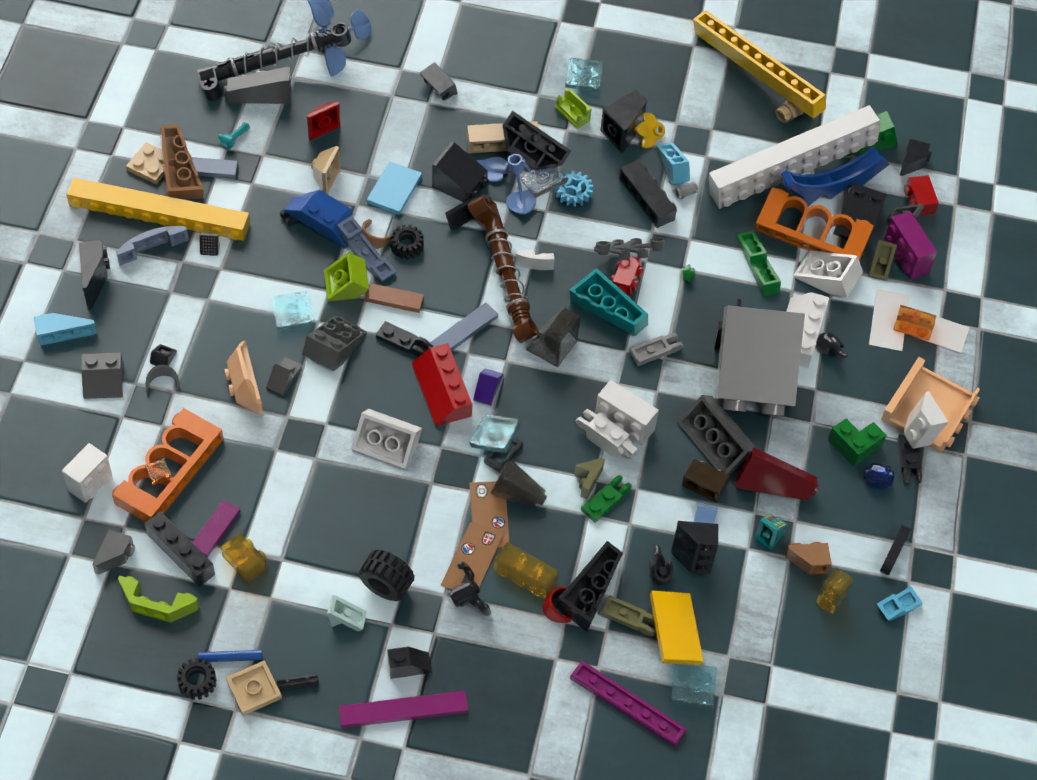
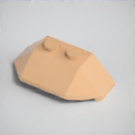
M242 341L227 360L228 369H224L226 380L231 381V384L228 385L231 396H235L237 404L257 414H263L262 402L246 342Z

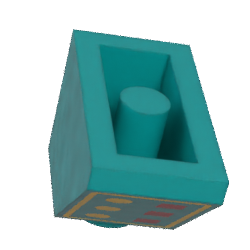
M769 514L760 520L755 540L772 550L784 535L787 524L781 518Z

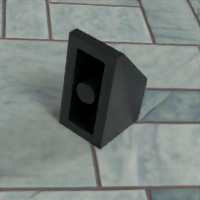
M914 139L909 140L900 176L920 170L924 167L926 161L929 162L932 154L929 151V143Z
M412 647L387 649L390 679L432 673L429 652Z

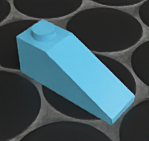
M673 142L656 145L669 180L676 185H682L684 182L690 181L689 160Z
M56 313L41 314L34 317L40 346L97 334L94 320Z

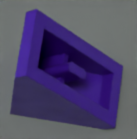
M486 368L481 371L473 401L491 406L503 373Z

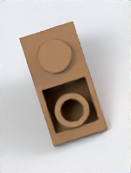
M793 543L788 545L785 553L789 561L808 575L828 574L832 565L828 543Z

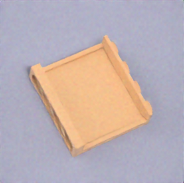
M918 357L885 408L881 420L904 432L908 415L926 392H930L949 421L934 442L929 445L943 453L946 446L950 448L954 442V433L959 434L962 429V420H967L972 412L969 410L970 407H975L980 397L977 395L980 389L977 387L974 393L923 367L925 360Z

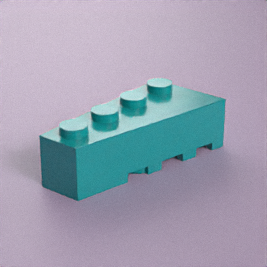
M597 268L569 290L570 302L633 336H636L648 326V313Z

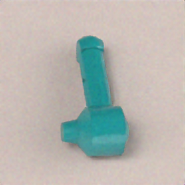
M246 122L242 123L230 135L228 133L224 135L219 134L220 144L227 149H231L236 139L249 130V124Z

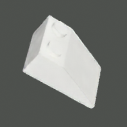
M809 250L794 273V278L830 295L848 297L863 270L856 255Z

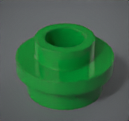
M688 264L682 270L683 280L692 283V279H695V269L691 268V265Z

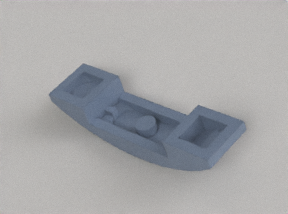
M353 216L348 217L337 225L339 232L354 255L365 259L366 269L375 278L383 282L397 272L386 257L383 259L362 233L363 229Z
M184 226L160 227L135 236L116 251L119 265L137 260L136 253L160 244L170 242L171 246H175L189 241L187 228Z

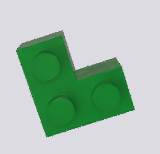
M846 418L832 427L828 440L853 466H856L880 449L887 435L874 422L859 431Z

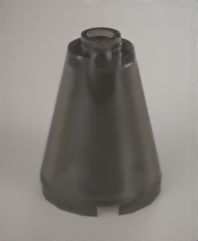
M510 459L507 461L491 490V494L536 508L538 505L542 506L547 498V495H545L546 490Z

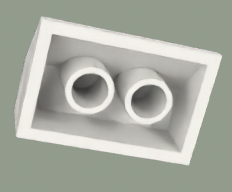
M367 409L361 413L351 449L406 469L418 445L422 428Z

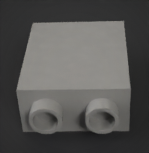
M729 305L724 307L715 398L724 399V410L746 412L747 402L762 403L761 414L784 416L785 406H795L804 313Z

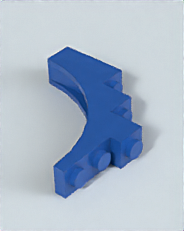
M873 146L854 160L826 172L802 175L785 170L781 176L784 179L783 184L788 190L791 189L794 196L802 198L809 207L821 196L833 199L845 188H851L853 182L863 186L885 169L889 163L882 153Z

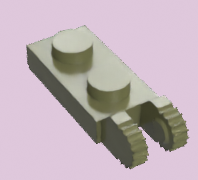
M608 596L601 610V616L636 631L639 630L644 635L654 636L655 630L642 623L644 620L646 623L655 626L653 615L647 613L646 610L613 596Z

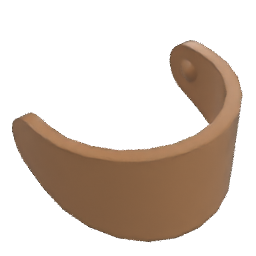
M372 220L364 221L362 233L375 249L382 248L390 243L391 236L380 238L369 234L366 228L371 225Z

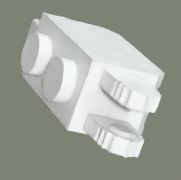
M586 409L583 414L590 423L582 417L575 420L576 424L586 431L587 438L612 457L623 454L632 460L637 454V448L632 445V441L629 439L630 434L602 414L598 413L596 415L591 410Z

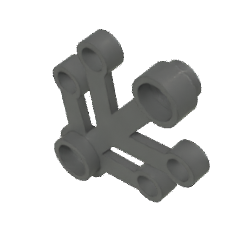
M654 237L650 239V243L642 244V239L633 238L626 243L621 239L613 240V242L599 241L596 242L594 251L598 252V255L618 254L619 259L622 260L630 259V252L637 253L638 258H648V250L644 248H652V251L655 252L663 251L665 239Z

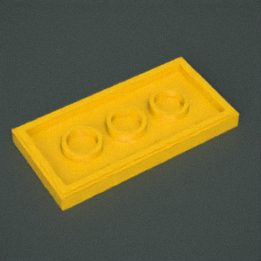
M651 591L650 600L662 663L702 665L704 661L690 593Z

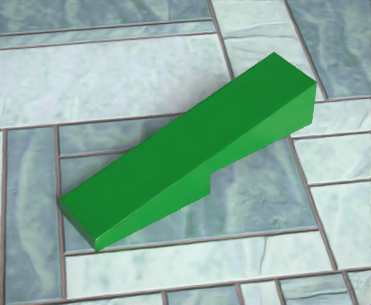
M749 231L737 234L738 243L762 295L779 293L781 280L769 263L767 252L755 232Z

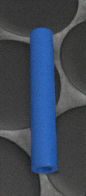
M262 650L198 652V658L200 662H202V659L206 660V662L262 660Z

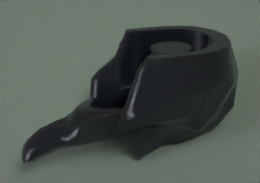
M821 333L819 335L816 346L823 356L829 354V350H832L835 356L840 355L843 358L848 356L841 350V348L845 347L844 344L832 333Z
M656 545L654 552L655 561L649 560V576L654 584L666 585L672 578L673 565L670 560L665 565V559L661 554V547Z

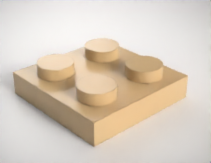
M146 142L126 165V170L157 185L164 176L162 149Z
M265 660L226 677L229 688L243 716L282 699V695Z

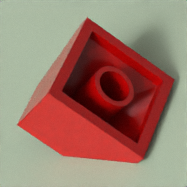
M338 101L319 105L307 115L308 139L310 141L341 127L340 104Z

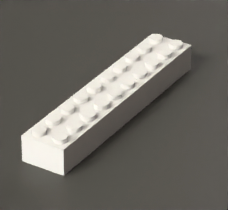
M869 105L709 173V193L719 209L728 207L734 202L745 200L753 194L761 193L767 188L779 185L784 181L781 174L785 170L796 174L808 173L812 169L825 166L833 160L841 159L845 155L855 153L866 146H872L878 142L880 120Z

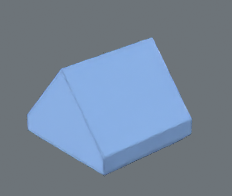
M699 503L694 521L714 523L718 508Z

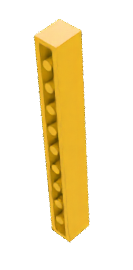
M705 10L693 19L696 35L814 119L826 110V95L711 13Z
M74 177L66 193L69 206L119 215L129 219L133 218L144 222L158 223L163 226H184L188 230L198 233L218 234L233 240L244 241L250 226L249 213Z

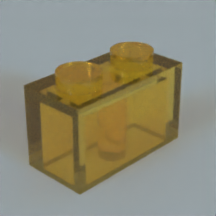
M240 532L221 546L222 557L248 583L267 569V557L264 552L257 550L251 539L247 536L244 537Z
M837 567L823 583L816 602L823 610L833 614L847 598L854 579Z

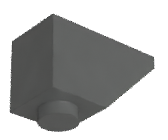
M108 530L92 564L95 574H102L127 562L129 556L131 557L135 551L132 536Z

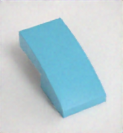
M910 586L899 594H892L877 603V606L887 621H891L922 606V601Z

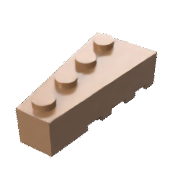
M179 125L160 126L166 195L183 200L204 198V187L200 182L198 172L194 167Z

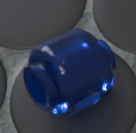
M872 463L870 468L865 469L864 479L867 480L869 487L886 490L893 484L894 471L891 470L889 465Z

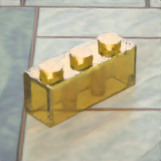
M506 542L494 560V570L499 575L512 579L518 586L528 588L536 596L546 598L558 581L559 571L509 542Z

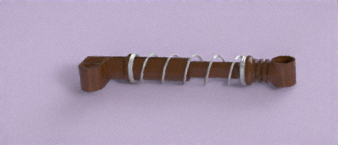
M483 194L468 203V208L473 217L485 227V240L487 246L491 247L493 254L491 259L495 261L497 267L495 273L503 277V281L499 286L506 288L508 294L503 300L510 302L506 306V310L513 320L514 327H512L515 338L520 343H523L536 336L538 329L529 313V300L523 295L525 290L524 284L519 281L520 271L515 266L516 258L511 253L512 244L507 240L509 234L503 227L497 204ZM516 270L518 271V274H519L518 279H516V276H515ZM518 282L523 286L522 293L520 292Z

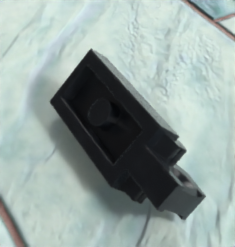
M479 195L445 212L450 229L455 230L474 219L469 211L468 203L480 197Z

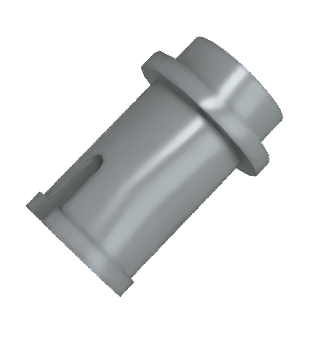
M692 182L684 186H677L674 189L676 198L684 199L685 196L697 193V184Z

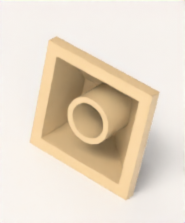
M337 146L320 152L317 159H314L311 165L314 178L320 190L326 194L330 191L340 172L339 147Z

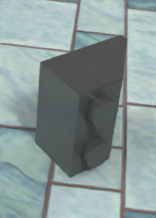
M121 352L82 354L83 398L123 397L124 363Z

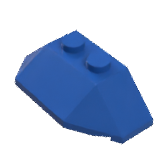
M321 190L293 197L284 209L285 213L342 248H347L348 245L339 232L337 225L352 216L349 207Z

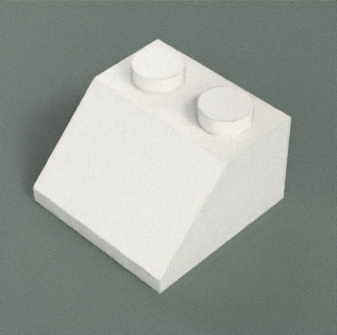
M926 392L908 415L903 434L913 449L931 445L949 422L930 392Z

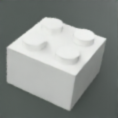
M90 443L62 470L67 490L85 503L90 498L95 497L98 490L104 484H107L112 477L108 456Z

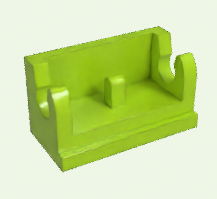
M570 88L565 90L563 98L561 95H558L555 109L576 129L590 122L592 108Z

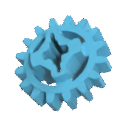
M574 171L571 174L565 172V176L559 175V180L555 181L554 192H556V198H560L561 203L566 201L567 206L570 203H573L574 207H576V203L582 206L583 201L589 202V197L592 198V180H587V175L581 176V172L575 174Z

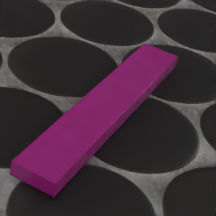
M581 661L570 675L572 681L673 747L677 746L687 731V728L584 661Z
M465 691L341 705L339 706L341 728L464 714L468 713Z

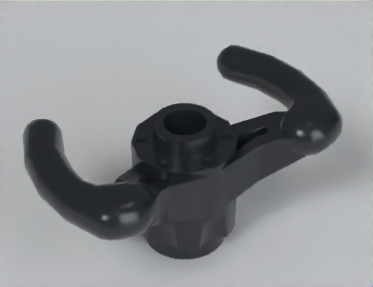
M460 561L457 566L464 571L465 576L461 585L455 587L449 593L456 607H463L470 603L477 607L484 616L491 615L489 605L479 598L478 593L481 591L477 583L474 582L475 574L466 562Z

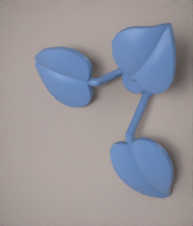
M307 0L315 22L322 26L316 32L322 34V31L325 33L326 30L331 31L325 29L331 24L330 19L334 16L331 3L328 0ZM360 10L354 11L350 17L352 27L348 29L349 31L354 29L356 38L365 39L371 33V22L364 12ZM333 44V47L329 45V48H325L327 68L330 77H333L344 69L346 56L341 48H336L335 44Z
M519 154L510 155L508 162L501 157L477 160L478 163L488 170V182L502 180L503 174H507L509 169L511 173L516 175L519 192L511 193L507 197L506 203L512 212L520 215L531 212L536 205L535 193L532 190L522 191L519 174L522 173L524 167L531 174L535 173L539 178L551 177L558 169V167L535 170L527 165Z

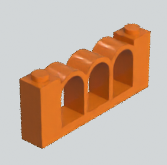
M772 187L756 221L755 231L807 251L856 255L860 262L874 225L866 220L857 219L854 222L851 217L844 214H837L832 217L830 211L824 206L814 205L808 208L807 203L802 198L796 196L788 197L789 193L785 190ZM787 208H797L803 214L796 231L778 224L782 213ZM818 216L826 222V227L820 240L801 233L806 221L810 217ZM842 225L850 231V236L844 249L825 242L830 229L834 226Z
M183 408L180 413L173 417V426L168 427L164 431L162 444L153 446L148 450L145 456L146 465L134 468L129 474L128 482L123 480L120 485L114 488L112 493L114 504L144 522L150 520L160 511L164 514L224 440L221 428ZM184 438L199 447L189 457L169 444L174 439ZM168 458L183 467L173 478L154 467L153 463L157 459ZM151 478L163 484L166 488L155 498L136 487V484L141 479Z

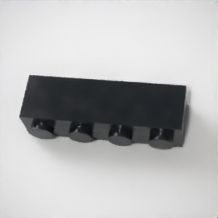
M636 160L620 167L619 180L656 228L675 220L676 205L668 199L666 192L658 186L656 179L651 177L645 165Z
M161 511L145 523L147 535L199 587L215 575L213 563Z

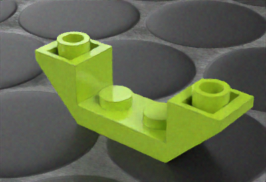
M119 576L118 578L120 588L132 612L171 623L199 609L198 599L190 593L182 594L178 592L172 606H170L166 602L160 601L158 603L151 601L145 596H139L141 592L140 583L134 577Z

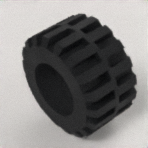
M379 549L373 550L358 571L359 578L370 591L390 601H400L415 578L412 569L402 559L390 552Z

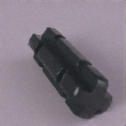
M317 674L309 675V677L299 676L289 678V680H286V678L277 680V687L280 692L287 691V689L297 690L307 688V686L311 688L319 685Z

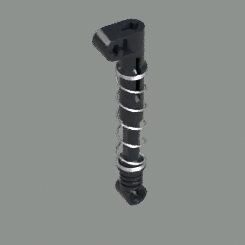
M342 22L336 23L330 29L331 31L326 30V33L322 31V34L315 31L310 32L305 40L297 41L295 38H292L291 44L285 46L277 42L275 49L272 47L266 49L261 47L260 51L250 54L245 52L243 56L237 58L232 56L224 62L198 69L197 73L205 97L210 101L219 99L222 95L220 81L227 78L237 77L242 74L246 75V73L255 70L261 71L262 68L271 65L277 66L278 60L285 58L292 62L293 56L301 53L308 57L311 50L318 54L325 49V46L329 48V45L333 47V44L338 47H345L351 42L348 26Z

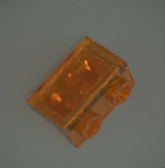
M900 305L893 330L924 340H930L937 315Z

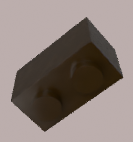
M693 459L683 477L682 486L717 503L727 486L729 475L720 469L709 466L704 461Z

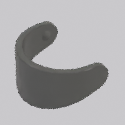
M158 365L148 372L145 382L146 393L149 392V385L152 380L159 376L173 378L177 382V391H180L178 375L170 366Z

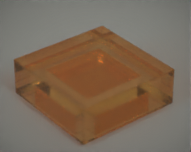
M164 459L145 466L153 485L172 478Z

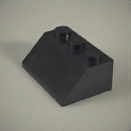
M677 521L671 554L690 572L698 575L711 574L718 548L719 524Z

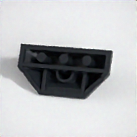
M513 110L502 125L506 150L511 154L521 155L522 160L524 159L525 163L535 170L562 166L571 153L570 149Z

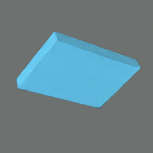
M389 161L368 196L367 204L400 215L422 178V173Z

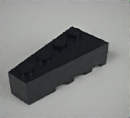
M606 541L559 597L555 608L567 617H571V620L586 632L595 617L623 552Z

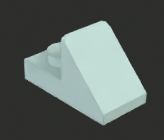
M332 595L327 612L331 626L334 627L342 623L356 631L363 630L367 611L336 595Z

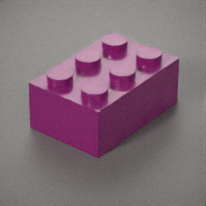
M911 211L891 217L884 241L897 244L894 258L902 266L903 272L907 274L910 280L929 274L937 251Z

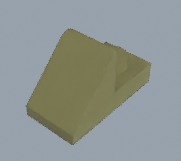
M879 240L869 276L887 280L897 244Z
M599 458L575 466L574 475L582 478L579 486L581 488L580 497L588 500L604 469L605 459Z

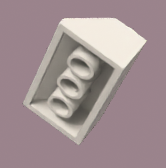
M812 292L790 298L786 311L805 314L800 366L809 368L829 301V297Z

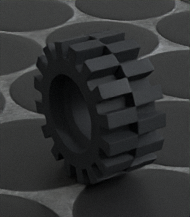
M402 225V228L400 226L397 227V231L393 230V234H391V248L396 256L400 254L401 259L406 256V259H409V256L413 259L415 254L419 256L420 252L423 251L424 236L420 229L417 231L416 226L412 228V225H408V227ZM404 239H411L414 241V243L410 245H404L400 243V241Z
M195 658V662H192V659L188 660V665L184 662L182 664L183 669L179 668V674H177V682L181 693H184L187 698L190 696L191 700H195V697H198V700H202L203 695L207 698L209 696L208 692L213 693V687H216L217 679L214 667L212 668V664L210 662L207 664L204 659L200 662L199 658ZM195 673H201L205 676V680L200 685H192L189 683L190 676Z

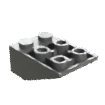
M335 315L306 336L302 355L335 371L345 363L367 331Z

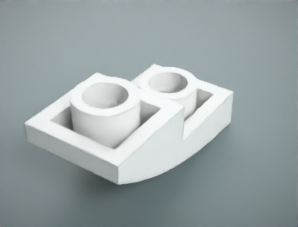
M534 249L516 251L515 258L516 265L534 270L554 269L553 253L535 255Z

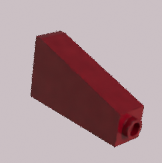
M753 447L736 478V487L739 489L807 501L811 495L814 496L819 488L816 476Z

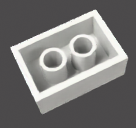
M610 380L597 395L595 414H602L630 434L629 439L632 442L642 446L655 431L659 410L614 381Z

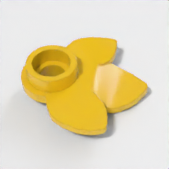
M643 113L644 122L639 123L634 130L643 137L641 147L650 148L655 145L657 139H661L664 136L665 127L661 122L657 121L653 114Z

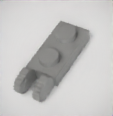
M672 333L633 346L629 349V353L636 365L640 366L671 353H676L684 345L682 342L669 345L678 338L676 333Z

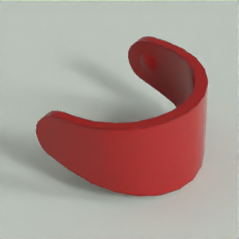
M567 587L555 588L543 602V613L553 622H571V617L559 614L554 609L551 601L553 595L563 594Z

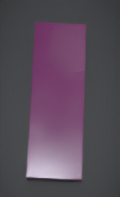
M223 500L192 542L207 558L241 512L240 508Z

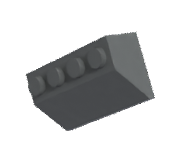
M701 395L677 421L711 464L728 475L743 467L750 452L755 447L713 396Z

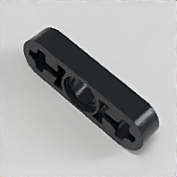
M902 524L880 572L890 575L911 528Z

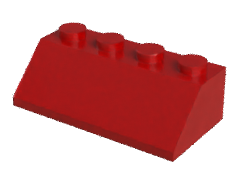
M448 343L429 348L412 362L413 370L435 427L472 417L473 404Z

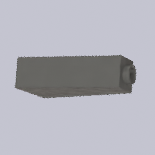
M290 67L227 78V85H224V96H227L228 103L291 104Z

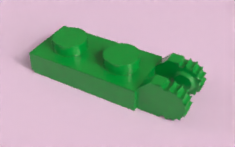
M621 475L616 476L610 484L608 483L581 507V511L596 523L622 500V497L628 493L632 485L628 482L618 492L615 488L622 482L623 477Z

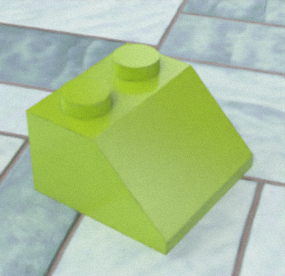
M350 252L324 270L327 299L329 301L357 299L369 290L365 259Z

